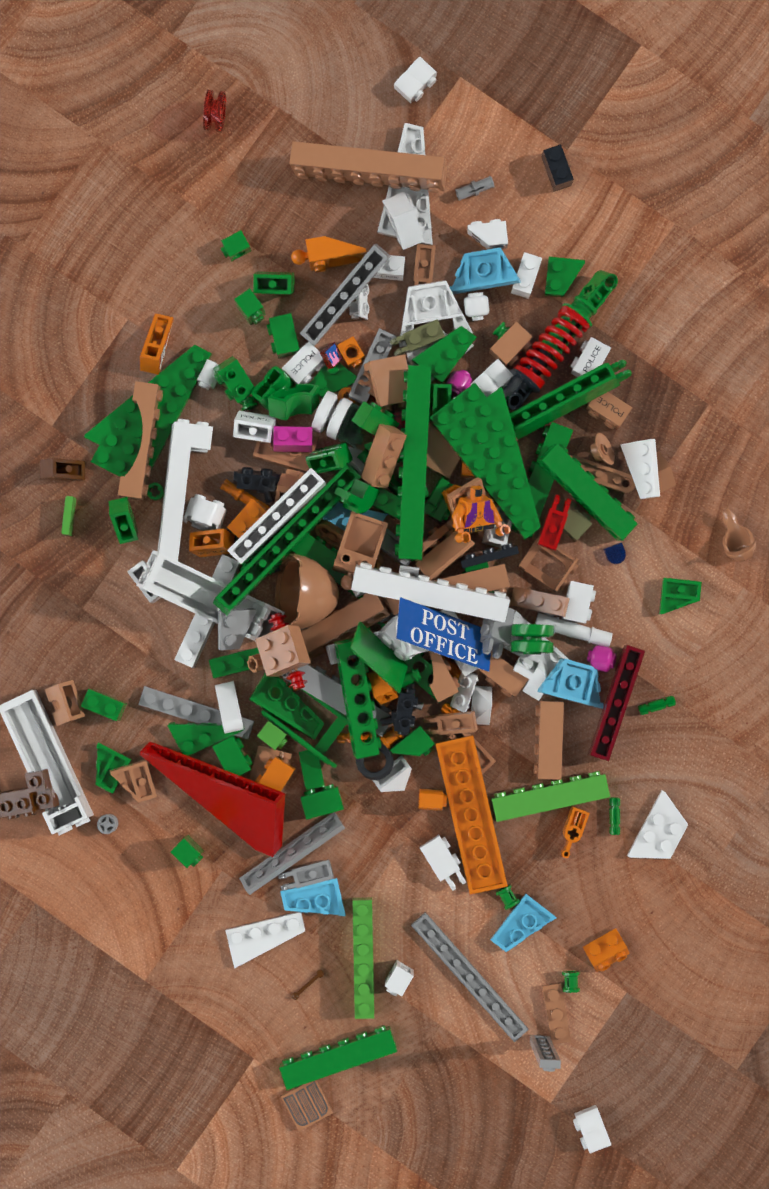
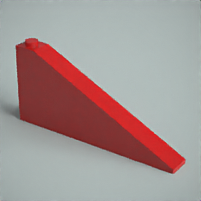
M151 741L140 751V756L253 849L274 857L281 848L285 793Z

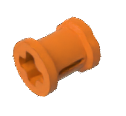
M394 725L391 726L392 729L386 734L379 736L380 740L389 750L398 740L404 739L402 735L394 731Z

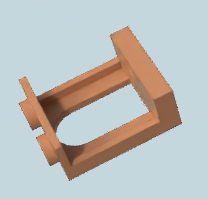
M539 535L518 567L554 592H557L558 589L562 591L568 583L565 579L569 573L573 575L579 565L576 563L579 559L573 558L558 547L556 551L537 545L540 538ZM540 548L564 564L565 573L561 578L553 579L530 564Z

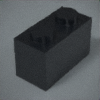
M562 145L543 150L541 158L553 192L572 186L574 179Z

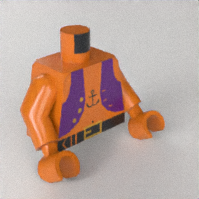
M471 486L470 496L458 499V504L452 513L453 528L458 532L455 536L456 542L467 543L471 540L469 533L493 529L494 525L497 526L495 530L497 536H504L502 529L505 534L510 533V527L506 524L502 525L501 522L503 520L492 499L482 494L481 486Z

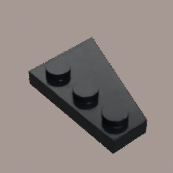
M507 543L501 545V549L494 550V548L482 550L483 553L466 554L460 560L462 567L467 568L519 554L517 545Z

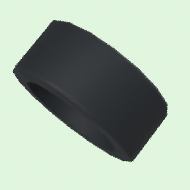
M381 744L379 749L386 758V764L382 770L370 772L364 766V758L356 759L358 770L364 777L370 780L385 778L393 768L394 759L392 753L383 744Z

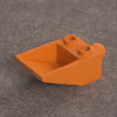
M322 236L305 239L307 252L297 249L293 251L291 259L297 265H301L309 259L311 271L315 270L316 273L326 271V268L359 263L366 255V248Z

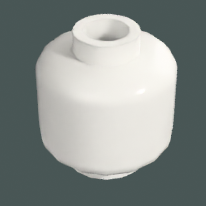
M483 292L469 293L468 297L464 299L465 315L472 317V321L483 320V316L489 314L488 297L483 295Z

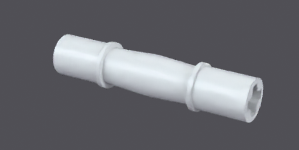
M538 613L535 624L553 625L554 634L556 632L571 638L588 641L589 644L609 647L613 633L560 620L559 617L556 618Z

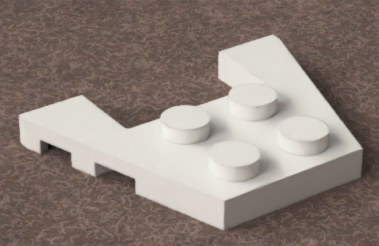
M446 280L408 287L400 336L413 330L414 324L448 318L453 319L454 330L463 326L472 333ZM405 341L399 343V347L407 346Z

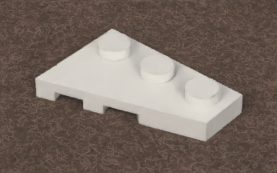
M655 439L620 444L640 499L660 497Z

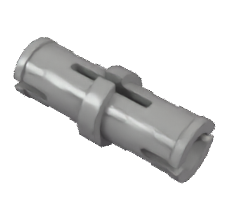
M488 176L477 182L471 181L469 185L455 189L458 200L461 201L472 195L478 196L480 192L495 186L492 177Z

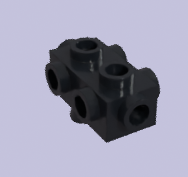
M242 467V469L234 471L233 482L237 483V489L256 490L260 494L263 493L266 503L274 501L271 491H275L280 474H276V472H272V469L267 468L256 471L251 467Z
M404 687V689H401L398 696L397 710H392L391 716L380 719L382 726L393 724L394 731H397L398 734L409 735L410 727L414 728L415 716H412L413 708L417 709L418 697H415V688Z

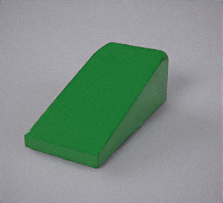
M308 750L300 751L299 757L305 789L310 790L324 787L325 783L320 759Z

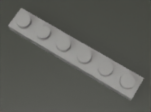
M144 686L138 705L198 724L217 723V725H223L220 710ZM242 717L245 729L235 734V736L249 739L254 721Z
M333 812L277 851L274 857L270 856L241 876L240 880L246 892L251 895L344 830L345 827L338 815Z
M530 1035V1045L539 1067L549 1072L560 1069L561 1060L550 1036Z

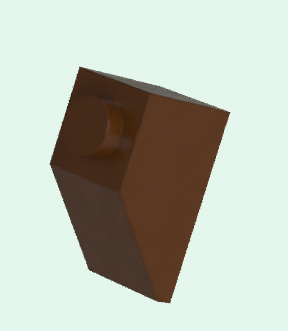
M61 458L40 460V479L85 480V461Z

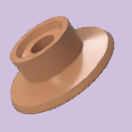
M597 433L595 443L590 447L594 459L598 462L603 460L607 464H614L615 455L609 440L604 434Z

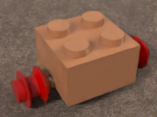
M276 613L271 615V619L268 620V623H273L271 628L273 632L259 637L255 641L266 676L279 677L290 672L286 677V680H291L292 683L289 688L299 690L304 688V684L308 681L303 680L302 676L305 672L298 671V668L310 664V658L300 627L285 623L284 619L287 615Z

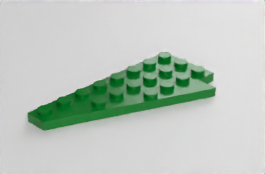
M193 345L160 372L159 375L148 382L158 384L161 388L160 390H163L162 401L158 402L157 408L160 409L159 420L155 421L157 436L152 441L154 455L149 460L151 471L171 435L172 424L178 421L198 383L197 378L207 359L210 360L212 353L197 345ZM133 395L84 435V438L99 445L91 463L118 477H125L136 461L142 441V417L138 404L132 400Z
M473 383L429 419L475 478L479 477L482 479L484 489L521 536L526 539L541 526L503 389L500 387L486 397L477 384Z

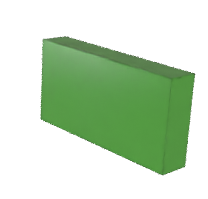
M73 496L65 497L61 531L65 536H72L76 507V498Z

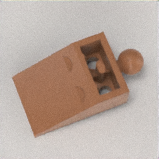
M351 511L332 568L334 571L346 574L341 579L343 589L351 590L356 564L360 565L361 562L371 564L372 568H374L388 523ZM342 557L348 558L349 561L344 562Z

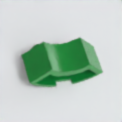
M296 384V387L286 390L285 387H282L268 397L269 416L282 420H287L297 414L312 415L320 404L319 385Z

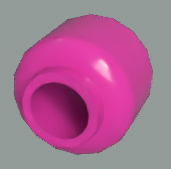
M465 370L453 371L446 384H452L451 397H457L470 387L473 380Z
M596 645L593 651L589 650L587 661L595 669L608 672L611 668L615 667L617 654L614 653L611 647Z

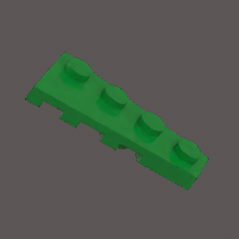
M264 673L249 698L250 701L312 740L316 739L325 724L280 677H270Z

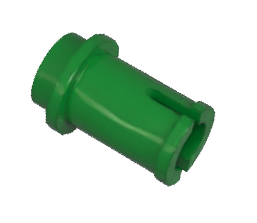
M412 668V671L405 674L402 688L416 681L419 683L422 677L418 668L415 670Z

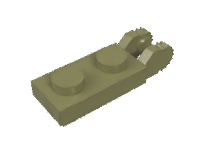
M437 319L402 334V336L390 340L389 343L393 346L405 341L407 346L399 348L394 352L395 356H399L437 342L444 338L445 335Z

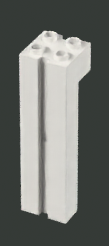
M178 419L177 422L172 424L157 552L178 561L190 452L207 453L210 450L213 427L209 426L207 422L189 424V420Z
M153 550L147 562L148 566L145 572H142L136 586L218 624V611L220 609L213 604V601L227 585ZM249 595L235 608L256 609L255 616L245 637L253 641L273 632L271 631L273 623H268L271 615L276 613L284 615L285 613Z
M31 690L1 704V716L27 772L48 769L52 787L58 796L60 804L54 808L45 809L46 812L42 813L51 834L58 833V835L72 830V825L74 824L78 827L89 822V817L94 814L37 690Z

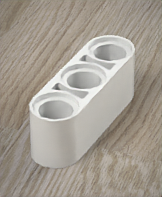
M234 681L215 685L224 733L244 730Z

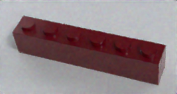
M629 645L623 646L588 755L606 761L610 760L645 654L644 650Z

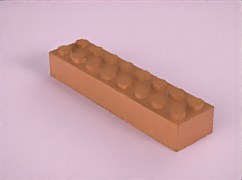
M294 141L292 142L289 162L293 172L300 179L313 177L319 181H327V179H332L338 183L351 181L356 185L370 183L375 187H383V185H388L394 189L407 187L412 191L426 189L431 193L445 191L448 170L444 157Z

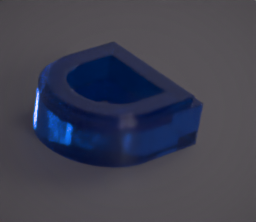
M622 542L603 549L607 560L611 564H620L625 560L626 552Z

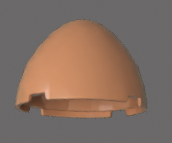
M289 553L282 561V564H284L283 571L277 575L275 608L285 612L284 615H287L284 619L285 623L304 629L322 621L334 610L339 600V588L331 574L319 563L305 556Z

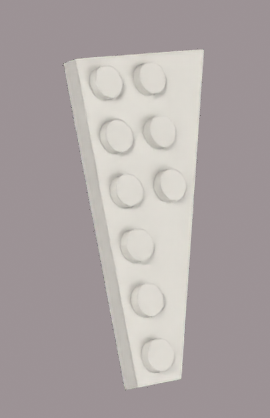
M405 123L398 152L425 155L423 127ZM389 186L386 199L404 192L406 197L411 198L413 205L417 207L420 215L417 220L418 223H422L425 231L422 234L424 242L419 244L433 245L428 190L412 191L407 187L394 189ZM383 208L377 232L378 234L397 238L393 225L387 217L385 208Z

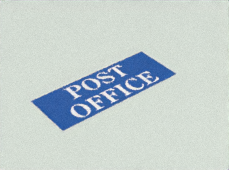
M400 597L396 639L489 672L491 652L489 655L482 652L483 643L480 642L481 627Z

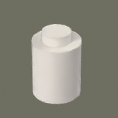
M207 359L197 378V381L200 382V387L206 390L214 389L217 383L214 377L216 375L214 368L219 364Z

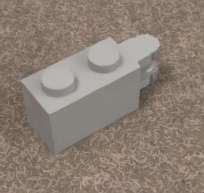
M508 607L505 622L483 618L480 642L483 643L482 652L489 655L492 651L493 658L498 659L502 655L503 648L510 645L511 625L513 624L515 610Z

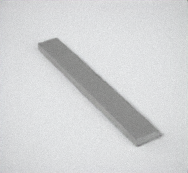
M426 912L411 924L415 931L513 1042L517 1041L529 1030Z

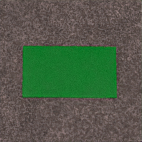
M359 621L350 649L397 693H400L408 665L403 660L397 658L388 646Z

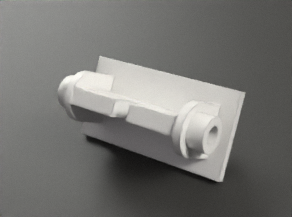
M368 284L356 297V301L352 302L349 306V315L353 320H357L359 317L368 320Z
M461 672L458 680L460 687L457 688L459 692L453 695L450 704L452 708L461 712H466L469 709V703L476 682L479 681L477 674L471 673L464 677Z

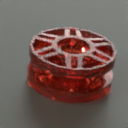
M208 89L204 101L203 128L209 131L212 122H215L216 132H222L226 115V92L220 91L217 99H215L214 91Z

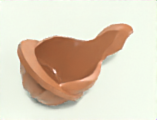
M726 508L723 514V521L727 526V531L723 537L725 554L737 562L746 561L752 557L756 550V539L748 528L738 524L736 515L729 508Z

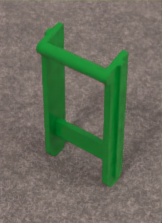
M304 691L337 716L318 744L313 747L275 718L274 715L264 709L262 710V716L325 764L331 765L333 768L337 767V764L324 754L344 727L348 725L346 715Z

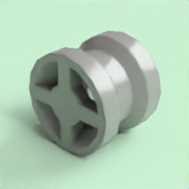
M112 814L101 816L97 822V828L103 834L114 832L119 825L117 817Z

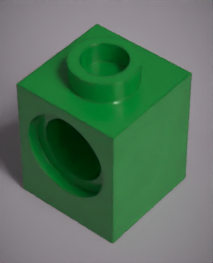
M241 230L221 240L223 247L220 249L225 258L229 257L231 262L251 252L250 245Z

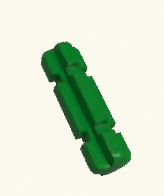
M668 696L665 699L648 702L647 705H639L638 711L640 715L649 714V712L652 713L665 709L667 706H675L676 701L674 696Z
M611 797L609 799V805L611 806L609 808V824H611L609 833L610 835H620V798Z

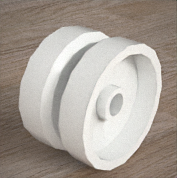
M327 391L316 410L311 427L312 430L321 433L328 424L327 437L336 440L345 425L353 402L343 398L335 407L338 400L337 394Z

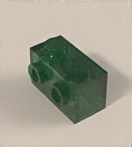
M354 403L350 406L338 436V442L357 448L358 444H362L365 434H363L364 429L351 421L360 407Z

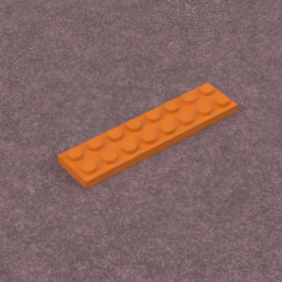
M469 735L435 743L469 893L471 895L507 887L474 736Z

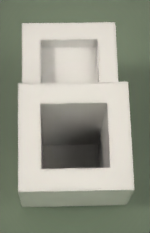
M520 656L513 670L529 679L523 688V692L539 701L543 693L537 692L538 688L550 674V671L542 660L535 665L530 659Z

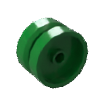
M511 625V635L523 637V640H513L511 642V652H521L530 655L553 653L554 643L542 641V638L554 636L553 625Z

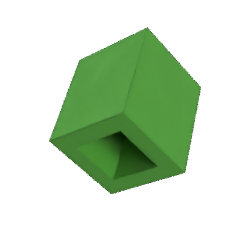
M270 721L265 724L257 735L258 738L274 750L278 747L282 749L288 741L285 738L287 734Z

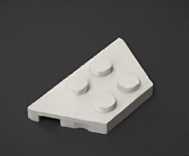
M663 790L658 795L627 854L628 857L670 859L682 838L688 824Z

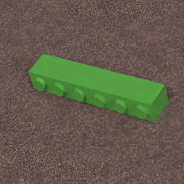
M600 771L588 773L589 777L581 778V775L569 777L570 781L563 782L562 779L551 781V785L535 784L529 790H525L524 787L513 789L514 793L506 794L505 791L495 793V797L491 798L495 820L499 822L609 798L610 793L606 775L600 774Z
M372 897L353 898L355 1019H373Z

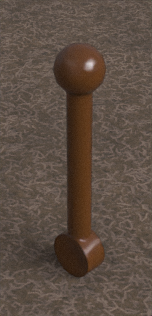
M318 970L309 982L298 992L292 994V998L297 1000L299 995L315 980L324 976L323 970Z

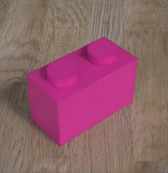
M274 426V452H312V427Z

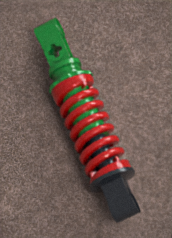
M598 270L588 284L583 287L580 294L575 296L572 304L564 303L557 315L558 318L555 317L551 320V325L545 328V333L539 335V341L532 344L533 349L527 350L526 357L520 359V365L517 364L510 370L514 376L503 389L508 408L517 410L531 392L538 394L545 384L540 375L542 374L550 378L551 372L547 367L556 370L558 366L554 361L563 362L562 352L569 354L570 348L568 345L575 346L577 344L574 337L582 338L583 333L580 330L586 332L592 327L589 319L597 313V309L605 302L606 298L618 284V278L615 274Z

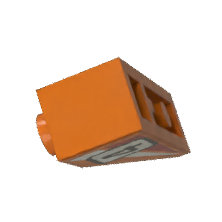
M155 313L140 355V371L159 375L165 358L174 317Z

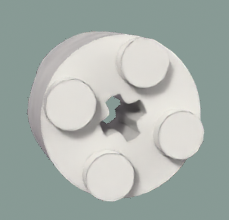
M195 494L194 498H190L183 521L187 523L189 520L192 522V527L203 531L221 529L227 510L224 508V503L217 500L211 502L206 500V497Z

